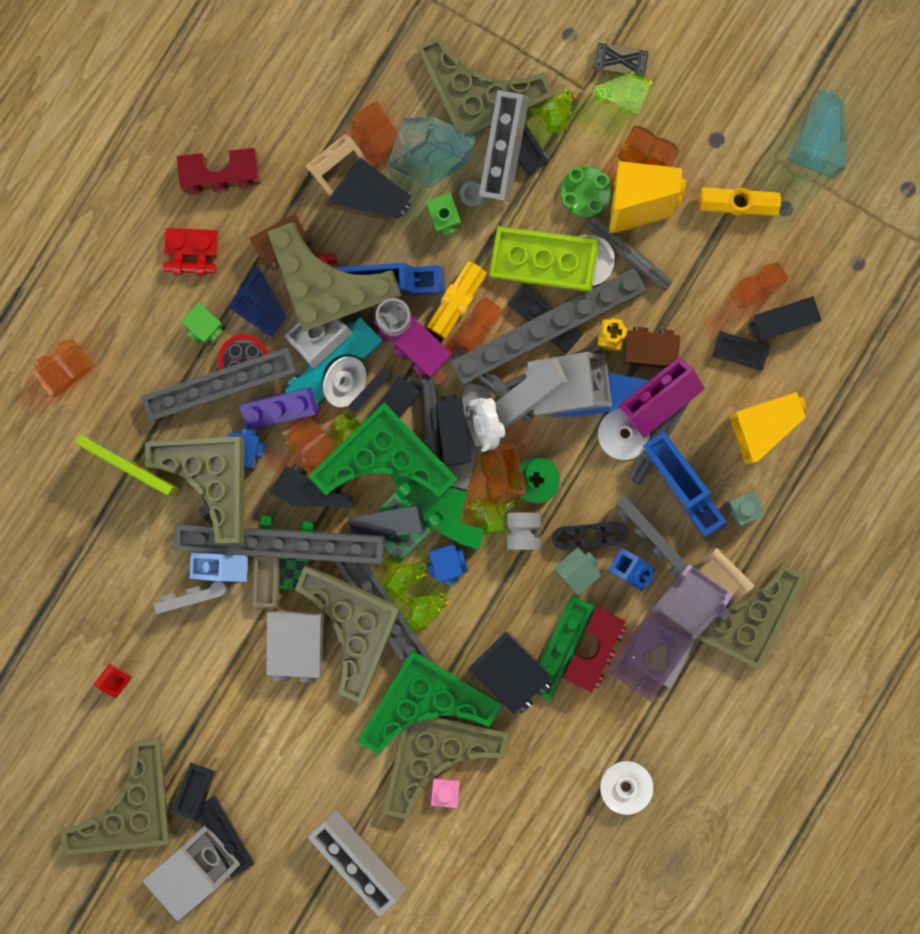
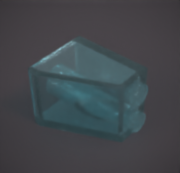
M819 90L807 107L786 160L832 179H835L847 165L844 100L838 98V94L833 91Z
M434 116L403 119L387 168L432 188L468 163L477 137Z

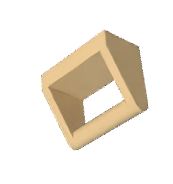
M346 134L305 166L329 197L334 190L328 186L322 175L350 152H353L358 159L361 157L370 164L353 139Z
M712 547L694 565L730 603L748 593L755 586L717 547Z

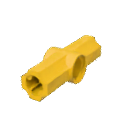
M702 187L699 207L700 211L731 213L736 216L743 214L779 216L781 196L780 193L749 191L745 188L733 190ZM740 196L744 198L746 206L743 208L737 207L734 203V197Z
M468 261L455 283L451 284L440 301L441 305L433 315L427 328L446 339L460 316L463 317L474 299L473 295L485 279L487 272L475 263Z
M613 318L612 320H602L601 329L597 336V346L605 351H620L622 341L627 332L626 324L622 323V320Z

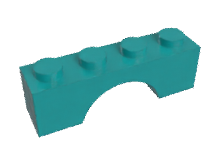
M361 318L357 321L352 319L346 326L353 333L315 369L307 363L305 365L307 370L301 376L298 374L293 376L286 384L289 388L285 391L291 392L312 387L318 407L326 400L323 392V382L329 367L338 359L346 356L365 361L383 344V340Z

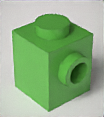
M451 193L426 201V207L437 235L449 236L458 232L457 228L461 227V220Z
M199 302L181 320L190 329L187 335L198 344L201 341L207 345L210 342L215 343L224 333L222 329L225 325Z

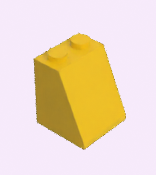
M619 161L613 185L609 233L620 232L672 217L675 208L681 206L682 195L685 193L686 179H681L682 168Z
M797 392L729 415L745 465L759 461L806 417L804 413L807 412L806 403L802 396H798Z

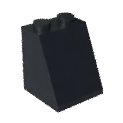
M360 157L343 177L325 202V205L330 208L390 221L405 215L411 206L408 201L412 196Z
M506 631L468 668L513 714L518 711L523 714L533 704L530 699L537 692L542 696L552 686L550 680L553 676L510 631Z

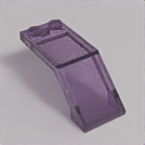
M688 564L650 608L607 671L651 702L695 639L715 617L720 615L733 595Z

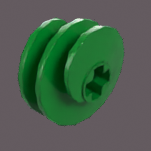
M531 457L523 460L516 467L513 474V487L516 494L522 500L532 504H540L550 500L556 494L560 485V475L557 467L553 462L542 457ZM534 473H538L539 478L543 479V484L540 483L538 488L534 487L532 482H529V477H533Z

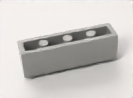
M497 91L479 196L511 201L529 97L526 95Z
M336 810L308 836V839L378 917L394 905L407 888Z

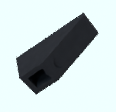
M295 464L292 468L285 465L270 492L293 506L354 508L356 504L351 502L353 497L342 490H339L338 493L332 491L325 495L310 478L305 476L308 471Z

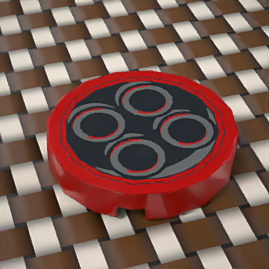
M247 334L235 335L225 341L219 350V370L267 355L269 351L264 343L255 336Z

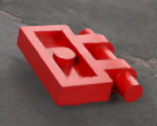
M165 228L164 254L174 256V262H164L163 272H172L174 275L197 273V276L216 274V264L207 263V257L218 256V230ZM184 256H197L198 261L197 263H184Z

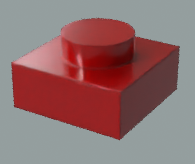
M109 663L94 682V685L97 689L117 698L132 677L126 671Z

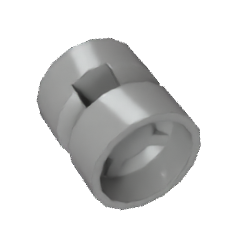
M389 298L378 306L376 320L384 334L398 337L409 330L411 314L408 306L402 300Z
M507 513V527L511 529V533L507 535V550H541V535L537 533V530L541 528V513Z

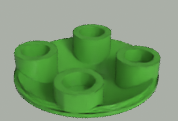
M591 166L575 167L563 179L560 196L563 205L570 213L579 217H593L603 212L609 205L612 197V186L608 175L601 170Z

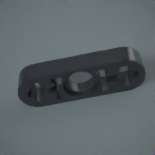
M620 522L564 526L557 528L553 532L552 542L560 550H572L577 547L583 549L617 546L627 540L628 529ZM617 526L618 530L623 531V536L619 537V541H615L614 537H605L606 543H601L602 532L600 527H605L604 532H611L613 527ZM588 528L594 529L598 535L597 540L592 544L586 543L582 537L583 532ZM574 529H579L578 540L580 545L575 546L576 540L567 541V546H562L560 541L557 542V536L561 535V531H566V535H575Z

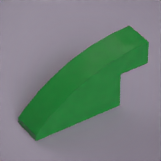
M390 474L397 489L410 479ZM412 480L416 488L404 499L410 505L421 504L424 520L426 521L436 511L440 510L444 514L445 519L435 529L460 544L479 550L484 529L459 523L467 492L450 487L438 497L424 485Z

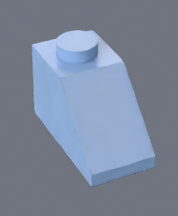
M191 553L189 579L247 582L248 555Z

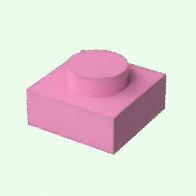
M434 778L431 805L457 808L460 780Z

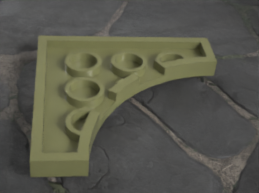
M440 35L416 46L460 141L491 127L498 90L528 96L527 110L555 96L544 72L520 79H493V77L477 71L474 72L460 63V60L451 53Z
M289 223L268 231L303 331H308L378 305L386 299L401 296L393 271L374 275H355L345 273L327 263H323L305 244L298 233L295 223Z
M244 437L145 442V468L161 469L177 474L186 479L199 495L204 497L210 508L209 513L213 522L215 544L244 543Z
M780 564L776 573L759 591L742 601L725 606L732 615L724 622H721L719 619L715 622L706 613L705 609L707 607L688 604L678 599H675L664 622L760 670L806 575L784 564Z
M306 565L302 570L295 591L313 601L332 620V626L337 634L339 643H342L344 653L342 678L338 694L362 704L401 607Z
M443 717L418 721L409 725L401 732L383 814L409 820L413 805L425 785L434 776L452 766V764L475 758L504 759L509 733Z
M161 738L133 742L131 770L122 792L98 816L84 823L61 829L63 856L166 846L170 844Z

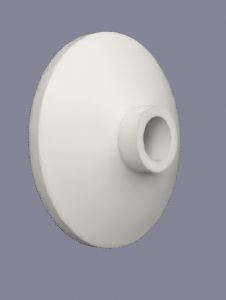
M346 356L338 359L330 366L323 382L324 396L330 404L336 407L349 406L364 389L366 370L363 363L357 358Z
M619 408L611 411L603 418L598 429V439L602 449L609 456L619 460H630L642 453L643 445L650 440V433L643 438L630 425ZM622 429L629 430L630 435L628 438L621 437L620 431Z
M618 762L609 767L604 773L600 784L601 796L611 810L619 814H635L643 810L652 798V778L644 767L635 762ZM629 782L631 784L630 789L623 791L621 789L622 783Z

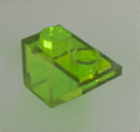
M629 71L595 84L591 92L596 94L595 99L605 104H609L610 101L620 105L619 110L633 115V112L639 114L653 82Z

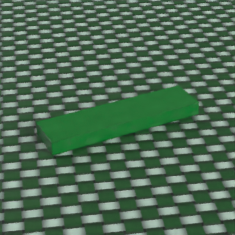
M571 595L540 660L541 665L553 676L550 680L552 686L541 696L549 701L552 700L595 609L594 605Z

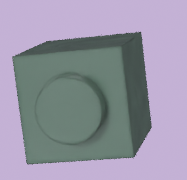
M755 491L726 502L736 526H741L765 516Z
M578 547L554 567L577 595L581 594L602 576L596 568L599 564L589 552L585 555Z

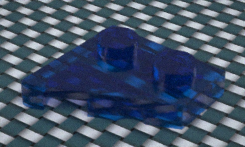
M257 266L228 307L271 338H273L287 317L262 271Z

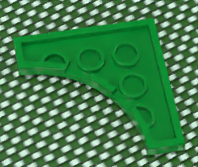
M383 403L308 476L325 495H328L335 488L351 479L376 473L396 474L410 478L427 487L438 497L458 480L386 403Z
M411 650L357 738V742L380 755L388 743L409 725L418 721L421 722L447 715L470 719L489 727L502 707V703Z

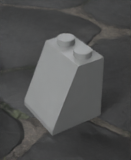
M584 352L527 362L526 378L550 359H558L568 381L564 386L533 408L534 415H550L612 407L605 354Z
M267 612V675H272L273 680L289 681V676L299 677L300 682H315V678L322 676L325 613Z
M204 826L146 877L143 883L164 905L168 912L179 921L216 890L240 863L232 854L225 850L224 844L217 836ZM214 845L218 848V850L225 856L226 860L228 861L230 865L228 869L226 868L224 862L219 856Z

